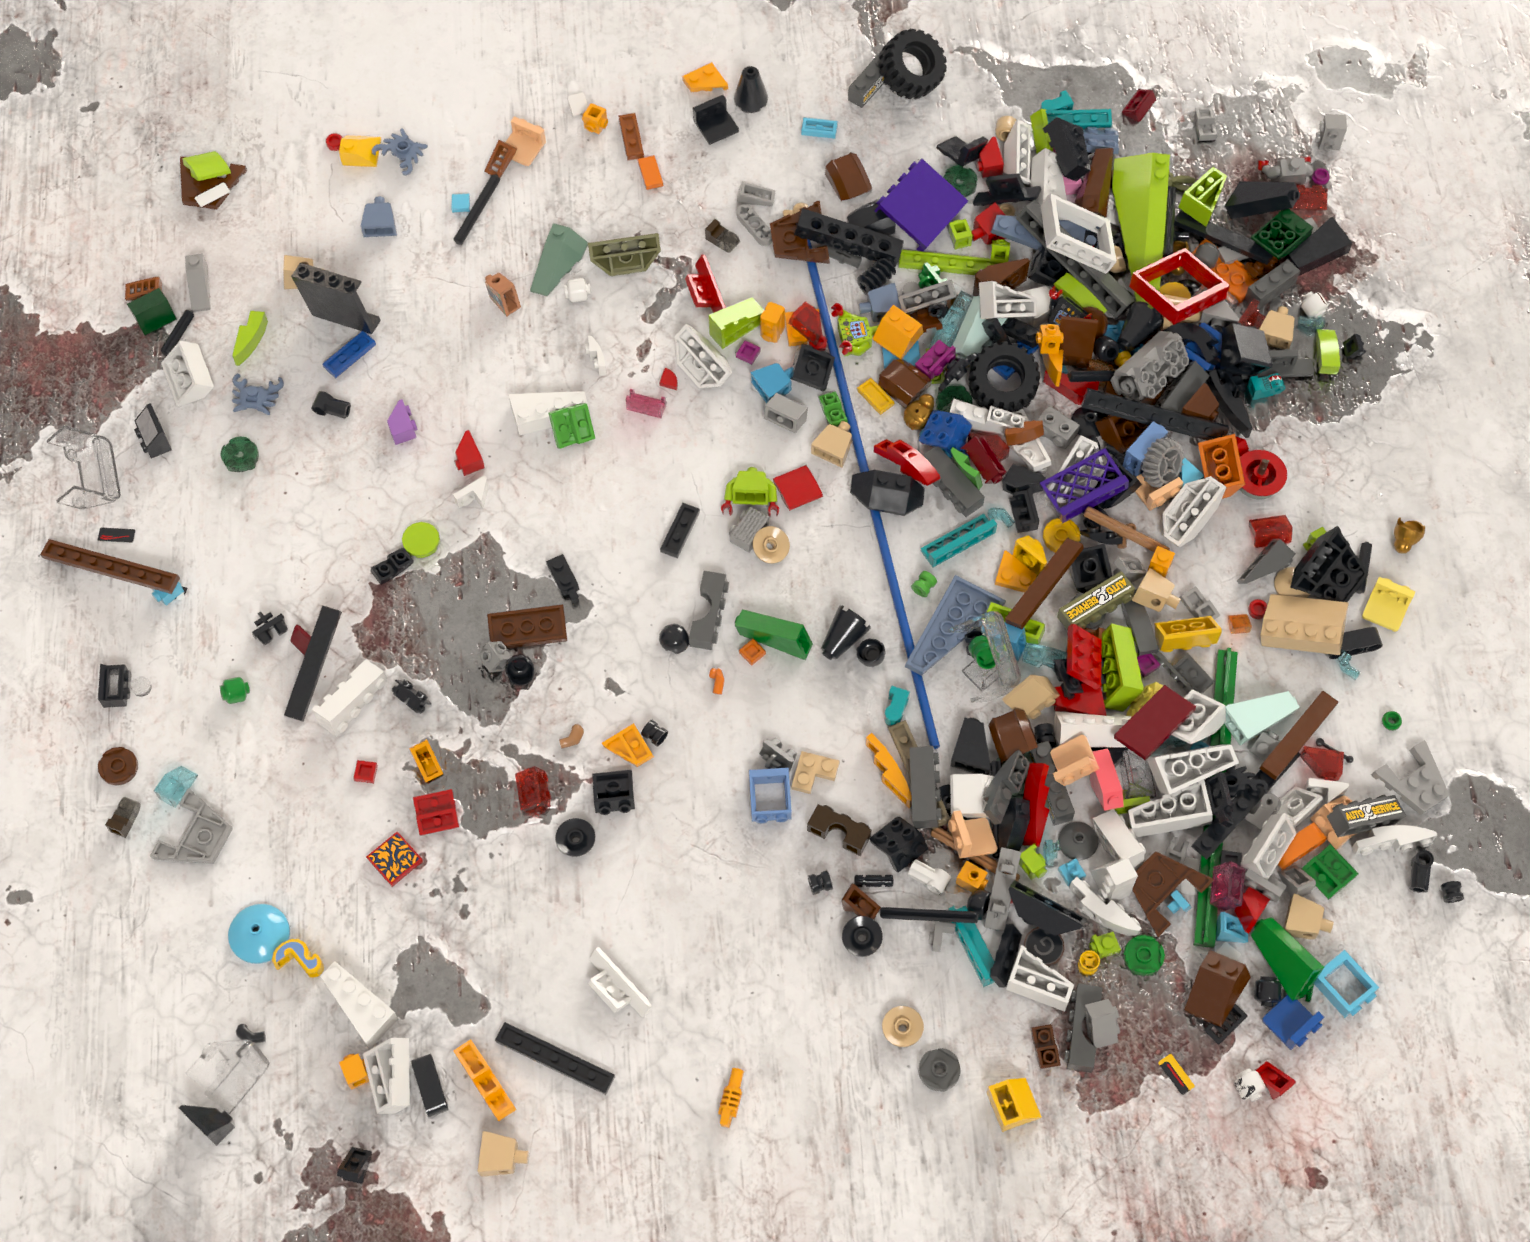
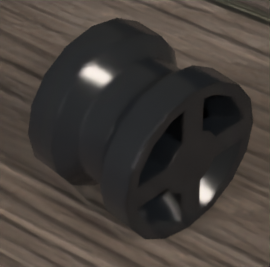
M1450 881L1441 884L1445 903H1455L1464 900V894L1460 890L1462 887L1460 881Z

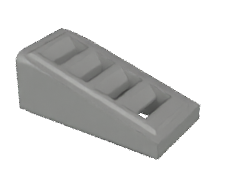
M742 182L738 191L737 202L773 206L776 190Z

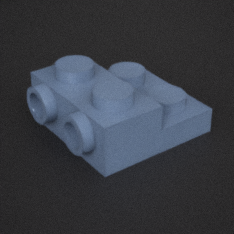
M1096 127L1083 129L1087 153H1094L1096 149L1113 148V154L1119 153L1118 131H1115L1113 128L1098 130Z

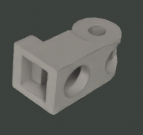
M1272 793L1265 794L1255 814L1248 813L1245 820L1262 830L1264 822L1268 821L1271 815L1277 814L1280 810V799Z

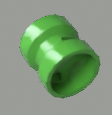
M922 571L919 579L914 581L911 588L917 595L927 597L930 589L937 584V579L931 573Z

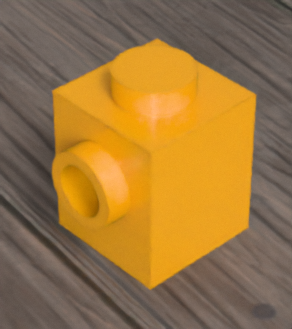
M1157 546L1149 568L1166 578L1175 553Z
M966 861L956 878L955 884L971 893L976 890H984L989 882L987 880L988 872Z
M349 1054L343 1058V1061L339 1062L351 1090L369 1082L364 1059H361L359 1054Z

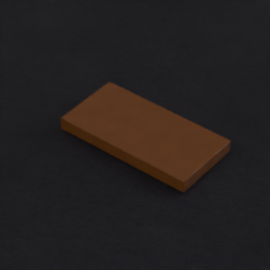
M563 604L487 614L490 641H501L506 646V649L567 641Z

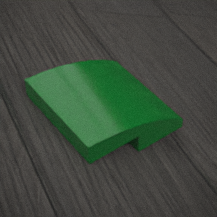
M1331 844L1301 868L1316 881L1315 886L1328 900L1359 875Z

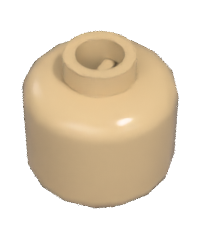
M1003 116L997 120L995 133L999 140L1006 141L1016 121L1014 117Z

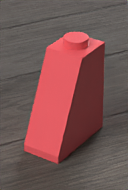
M1109 750L1092 751L1099 769L1090 774V783L1103 810L1124 807L1123 790Z

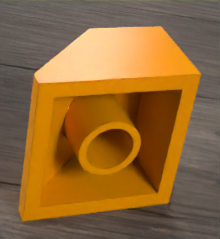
M893 305L882 318L872 340L902 360L923 334V326Z

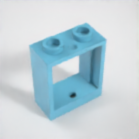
M1345 950L1324 966L1325 968L1314 982V985L1344 1018L1349 1014L1352 1016L1357 1014L1362 1009L1361 1004L1365 1001L1369 1004L1377 997L1375 992L1379 989V986ZM1343 964L1367 989L1364 994L1350 1005L1326 980L1328 976Z

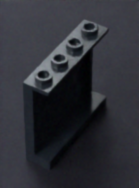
M299 263L291 277L312 316L373 334L381 320L379 316L366 312L356 292L362 283L360 280L304 263Z

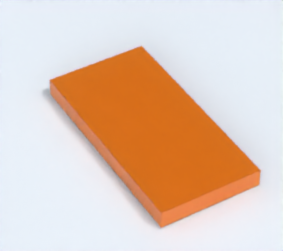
M1204 239L1199 245L1211 242L1207 239ZM1197 246L1196 249L1192 252L1193 255H1195L1198 246ZM1219 257L1216 266L1211 270L1230 285L1227 294L1241 303L1245 299L1248 287L1259 279H1254L1244 269L1245 265L1238 260L1231 264H1224Z

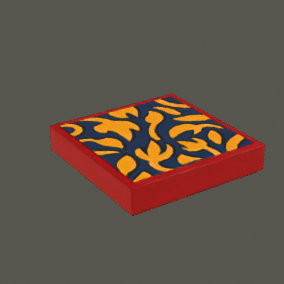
M398 832L394 833L366 856L367 860L391 887L423 862L422 858Z

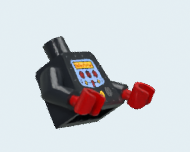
M1054 286L1049 291L1048 322L1050 324L1059 325L1061 316L1091 319L1093 317L1092 313L1089 314L1067 295L1060 297L1063 290L1060 289L1056 292V286Z

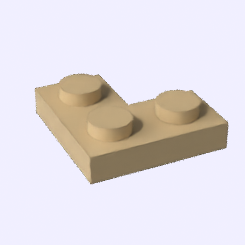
M801 751L791 789L811 794L815 776L835 781L840 761Z

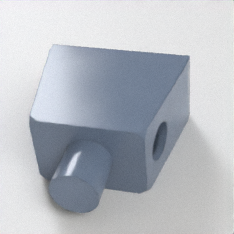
M381 196L375 197L374 203H367L365 205L361 222L363 237L397 236L391 203H385V199Z
M895 283L869 291L867 302L859 303L860 314L870 313L873 322H881L893 305L902 310Z

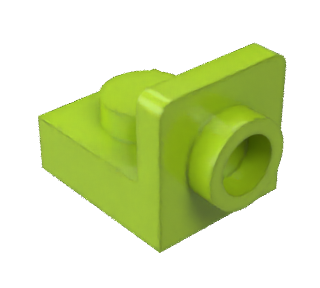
M1114 932L1098 937L1096 934L1092 935L1090 943H1088L1089 949L1096 952L1100 959L1120 953L1121 951Z

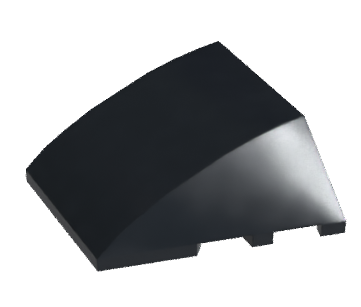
M1336 526L1318 537L1295 567L1290 588L1331 601L1348 602L1369 574L1358 556L1351 549L1339 526Z

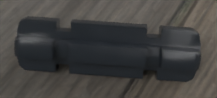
M855 875L854 884L857 887H863V885H866V887H882V885L892 887L894 878L893 875H885V877H882V875H866V877Z

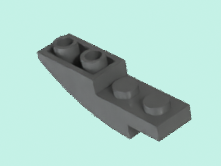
M1020 750L1015 751L1003 764L983 797L987 802L983 812L994 825L1002 822L1012 794L1020 791L1030 763Z

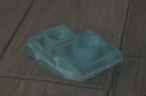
M1026 643L1022 661L1038 668L1045 665L1053 669V664H1055L1053 660L1065 659L1066 652L1044 645Z

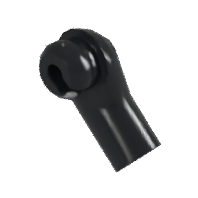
M1174 230V241L1189 240L1188 231L1178 232Z
M1107 444V452L1113 455L1123 466L1126 453H1120L1112 445Z

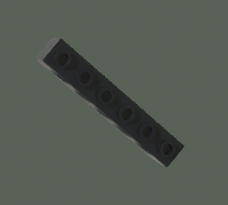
M803 208L794 233L795 236L802 239H808L821 245L824 244L836 250H846L852 255H858L871 261L885 258L894 267L898 263L904 243L903 240Z

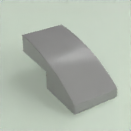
M1195 108L1199 141L1216 140L1217 132L1214 124L1215 115L1213 108Z
M1196 586L1179 597L1195 618L1212 616L1215 620L1220 616L1210 600L1206 601Z

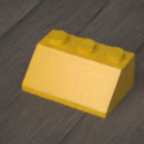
M1212 616L1154 623L1155 638L1158 648L1162 652H1172L1173 649L1189 650L1196 646L1210 647L1212 644L1218 643L1222 633V628Z

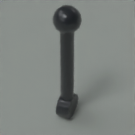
M1322 738L1317 739V746L1329 749L1346 759L1347 763L1354 761L1352 756H1347L1324 743Z

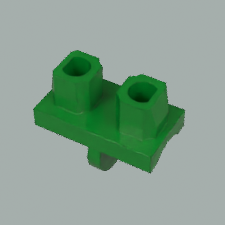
M927 262L923 264V269L918 275L920 279L918 286L923 289L948 279H941L939 277L940 269L937 265L931 266Z

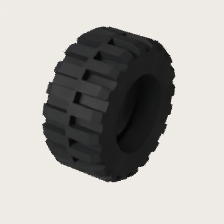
M909 29L897 33L884 45L879 55V59H881L878 61V66L881 68L879 72L881 77H884L885 85L888 84L892 92L895 91L898 96H905L906 99H919L922 96L928 95L941 83L947 70V65H945L947 60L946 56L943 55V48H940L939 42L934 40L932 35L929 33L925 34V31ZM903 52L909 53L918 59L922 66V76L915 75L907 69L903 61Z
M996 342L991 344L990 348L986 346L982 349L981 353L977 354L978 356L972 363L968 380L969 390L972 391L971 396L974 400H978L977 404L980 407L984 405L989 410L990 406L1013 413V411H1019L1023 407L1026 408L1030 405L1038 390L1041 374L1038 371V362H1034V355L1032 353L1027 354L1028 349L1025 347L1021 349L1017 347L1018 344L1016 343L1008 345V342H1002L1001 345H998ZM996 366H1008L1019 374L1021 385L1014 391H999L989 383L987 374L990 369Z

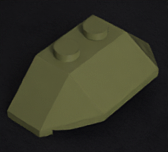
M659 233L588 243L590 261L609 276L644 272L661 252Z

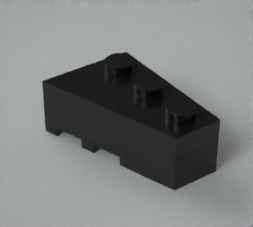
M1056 117L1043 128L1044 133H1048L1051 142H1049L1050 147L1055 148L1058 155L1055 158L1064 177L1077 182L1091 171L1082 127Z

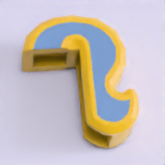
M289 939L281 943L273 952L272 962L277 970L286 965L293 957L310 978L320 976L324 970L320 957L317 954H313L311 957L309 948L300 939Z

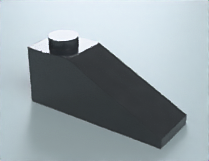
M1016 797L1010 799L1003 820L999 824V856L1001 847L1020 851L1030 822L1029 800Z

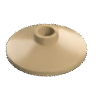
M773 526L760 529L755 534L752 543L756 556L761 561L770 564L782 561L790 549L787 535L781 529ZM768 543L772 545V549L767 548Z
M1295 567L1282 569L1276 575L1274 587L1278 595L1308 598L1310 595L1306 592L1290 588Z
M907 1006L892 1008L887 1012L882 1022V1031L885 1038L891 1044L898 1047L914 1045L919 1041L924 1030L920 1014ZM900 1026H905V1027H906V1031H904V1032L900 1031V1030H899V1027H900Z

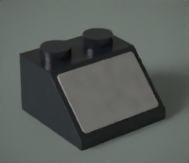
M151 403L147 404L134 420L137 426L134 431L138 439L142 438L143 440L140 445L144 453L148 452L152 459L172 449Z

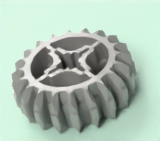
M1161 438L1151 443V447L1147 448V453L1144 454L1145 459L1142 461L1144 463L1141 468L1143 470L1142 476L1145 477L1144 481L1153 487L1161 488L1179 477V472H1182L1181 466L1184 465L1182 460L1185 457L1182 456L1184 450L1181 449V445L1178 442L1169 438Z

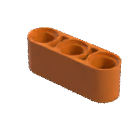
M1315 822L1296 834L1278 863L1281 870L1286 869L1327 840V837Z

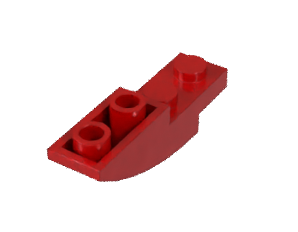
M886 439L874 445V453L900 465L901 473L911 476L923 485H931L940 479L939 473L932 464L906 442L898 440L893 443Z

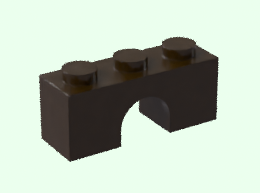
M818 804L807 823V831L825 839L831 830H841L846 835L843 840V848L861 857L870 840L872 829L863 822L857 823L846 814L840 815L834 812L827 805L822 806Z

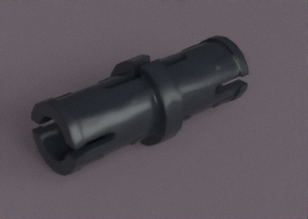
M940 304L932 305L928 310L931 313L929 314L930 316L937 317L938 319L948 318L950 315L949 308Z

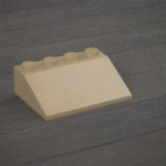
M1271 594L1263 619L1260 635L1261 644L1266 647L1340 655L1349 603Z

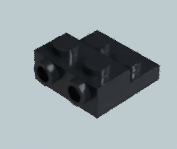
M801 344L796 351L793 362L794 368L790 379L824 392L828 385L835 357L826 351H818L810 345Z
M632 770L592 774L595 813L608 815L613 811L628 813L630 810L635 809Z

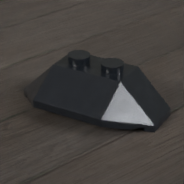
M874 469L853 474L851 477L850 493L867 509L905 516L923 506L925 488L911 476Z
M1016 880L1013 881L1008 889L1018 917L1022 918L1029 925L1039 927L1046 934L1056 936L1082 929L1087 921V918L1020 884Z

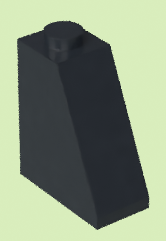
M964 717L951 759V767L974 774L989 775L991 765L984 723L978 719Z

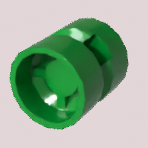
M977 636L970 642L968 647L969 653L981 668L991 669L999 663L1001 658L1000 652L988 637Z

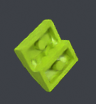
M216 151L183 158V165L190 169L191 176L197 181L231 174L228 165Z

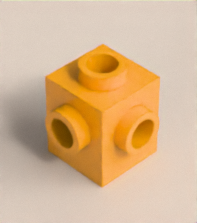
M591 103L582 116L584 128L589 132L600 134L608 125L606 109Z
M1040 325V330L1036 333V343H1038L1040 354L1059 353L1060 343H1063L1064 338L1063 332H1060L1059 325Z

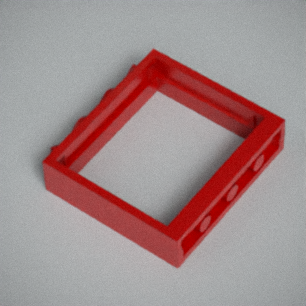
M1184 248L1140 270H1136L1131 276L1129 287L1174 325L1225 300L1230 285ZM1182 267L1208 290L1175 306L1148 282Z

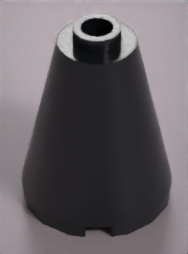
M753 66L745 67L742 70L734 94L735 105L741 108V111L747 113L759 112L768 102V94L759 70Z
M1138 301L1134 302L1130 307L1117 339V343L1122 351H1132L1161 327L1163 323L1161 314L1155 308L1150 309L1147 307L1148 303Z
M843 605L838 607L821 647L823 650L822 655L829 660H832V658L838 659L871 629L870 625L867 627L864 625L866 621L851 609L843 610Z

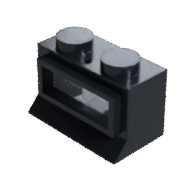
M100 664L98 700L103 708L127 706V699H130L128 682L131 681V671L127 669L125 664Z

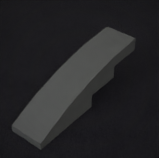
M1132 600L1126 604L1122 603L1121 606L1126 625L1132 630L1138 654L1156 653L1159 648L1145 606Z

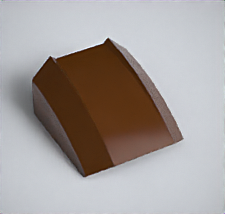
M850 152L845 156L831 160L825 166V176L840 201L852 199L872 189L867 173L855 153Z
M894 359L879 374L878 385L906 409L910 403L915 401L931 386L932 380L907 361Z
M1014 708L1013 711L991 719L988 727L1001 762L1008 760L1017 750H1020L1023 754L1038 747L1030 720L1024 710Z

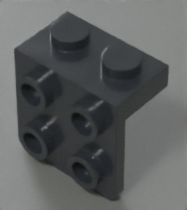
M896 817L870 837V842L888 856L893 869L897 873L928 850L922 833L902 817Z

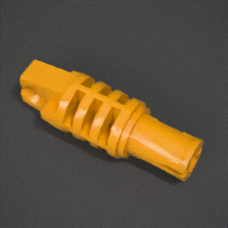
M732 1068L728 1086L724 1088L718 1114L721 1115L720 1125L722 1127L730 1128L732 1117L736 1118L742 1095V1090L740 1089L744 1074L742 1069Z

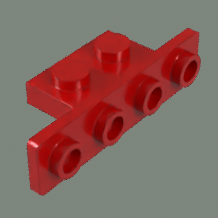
M702 254L695 264L698 274H687L685 281L695 307H711L713 313L725 309L726 305L723 302L721 292L718 289L706 255Z

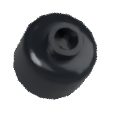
M1101 336L1094 342L1093 353L1103 362H1111L1119 355L1120 347L1118 343L1109 336Z
M1260 976V979L1255 981L1254 999L1260 1001L1261 1006L1273 1007L1274 1003L1281 1001L1282 984L1277 981L1276 977Z

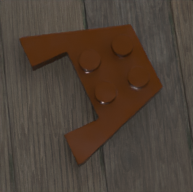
M180 156L182 203L187 206L200 207L195 197L223 182L230 190L238 184L241 175H245L247 172L246 166L230 164L231 174H227L226 178L214 177L197 181L191 176L190 169L183 165V158L186 157ZM230 193L201 208L217 210Z
M820 200L807 208L803 207V209L822 214ZM802 208L795 214H788L770 223L775 258L830 263L827 246L809 249L807 239L794 235Z
M1155 851L1136 871L1138 876L1132 890L1155 934L1159 937L1171 923L1156 908L1184 879L1190 882L1200 893L1214 879Z

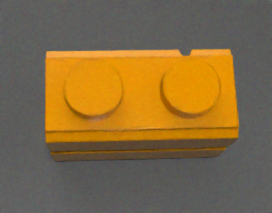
M768 302L760 316L761 337L765 341L777 343L780 334L785 329V308L773 302Z

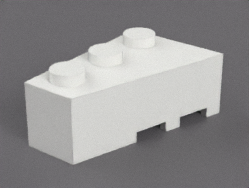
M1128 858L1110 861L1089 870L1099 888V895L1107 904L1111 900L1117 902L1130 896L1138 876Z

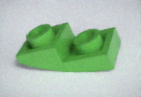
M836 391L818 396L828 425L831 424L838 427L842 421L848 423Z

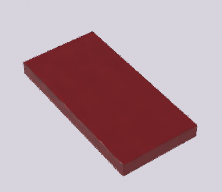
M1164 685L1114 734V739L1146 761L1196 710V706Z

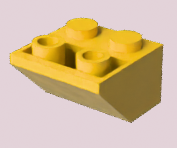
M1026 1078L1008 1079L988 1086L986 1093L1002 1132L1041 1118Z

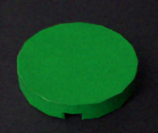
M1138 935L1126 944L1123 958L1126 966L1133 973L1148 976L1159 971L1164 963L1165 953L1162 945L1154 937Z

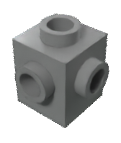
M501 641L487 642L478 654L489 672L503 671L507 660L512 657Z

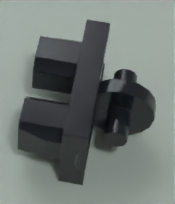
M260 611L257 613L260 619L254 623L257 627L262 623L264 625L254 630L252 635L255 640L258 638L265 646L273 640L268 633L271 629L274 628L279 636L288 631L284 622V616L281 613L272 620L267 621L273 617L272 613L269 612L263 615Z

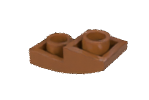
M1043 420L1024 422V428L1005 429L1007 446L1027 443L1044 435Z

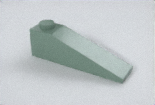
M553 223L547 236L530 292L548 296L560 283L562 277L569 273L574 264L583 258L588 242L571 228Z

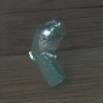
M1300 316L1298 319V325L1314 329H1323L1326 323L1323 317L1314 319Z
M990 508L987 512L990 519L1003 521L1007 528L1015 523L1003 508Z
M1344 652L1338 658L1341 671L1356 680L1361 672L1350 665L1349 661L1352 657Z

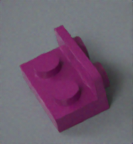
M938 340L915 363V367L932 380L935 376H939L944 367L955 359L956 347L953 345L948 347L941 340Z

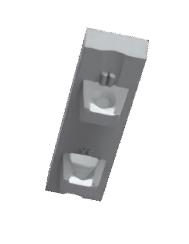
M1001 847L984 925L986 928L1004 932L1011 902L1008 889L1016 879L1021 856L1020 851Z

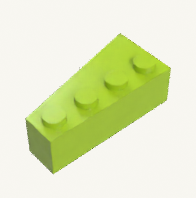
M1111 623L1102 633V657L1105 658L1102 674L1106 675V684H1103V692L1106 693L1104 705L1105 708L1124 712L1144 689L1132 630L1129 627Z

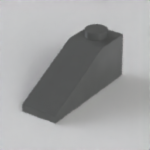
M1272 539L1237 582L1239 584H1247L1286 568L1293 562L1292 558L1296 553L1281 539Z

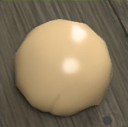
M1114 246L1117 262L1109 271L1113 273L1123 272L1126 270V265L1121 249Z

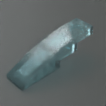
M961 290L942 321L943 329L937 330L929 348L938 340H941L948 347L953 345L974 296Z

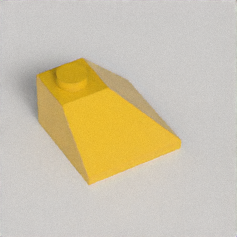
M352 135L343 137L339 149L342 165L377 167L379 150L376 151V155H373L372 148L375 145L381 144V137Z
M1029 535L1018 538L1015 541L1013 556L1038 576L1047 564L1043 546L1037 539H1033Z

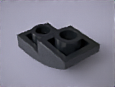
M1089 526L1086 530H1080L1081 535L1099 543L1109 545L1123 544V537L1116 535L1113 531L1105 532L1097 526Z
M401 548L387 555V560L371 567L370 572L382 585L406 570L414 563V560L404 548Z

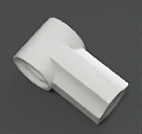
M918 860L913 862L907 875L926 885L929 891L937 895L943 893L951 879V876L946 871L939 868L933 869Z

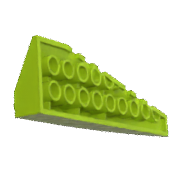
M1152 152L1114 159L1112 194L1115 198L1114 203L1118 212V221L1121 226V235L1131 276L1136 270H1140L1163 258L1170 163L1169 154ZM1161 276L1148 282L1158 291H1160ZM1136 292L1134 293L1136 302H1146Z

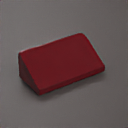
M1138 89L1121 113L1140 122L1156 101L1153 90Z
M295 625L290 641L305 656L311 636L300 625Z

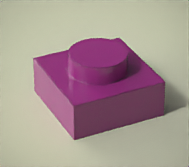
M745 340L737 351L736 358L752 365L761 352V347Z
M1152 654L1137 657L1140 673L1144 678L1160 668L1159 662Z

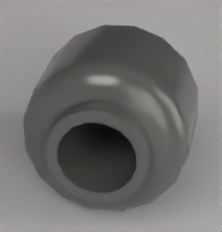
M1204 243L1198 246L1194 256L1207 267L1213 269L1216 266L1220 253L1214 244Z

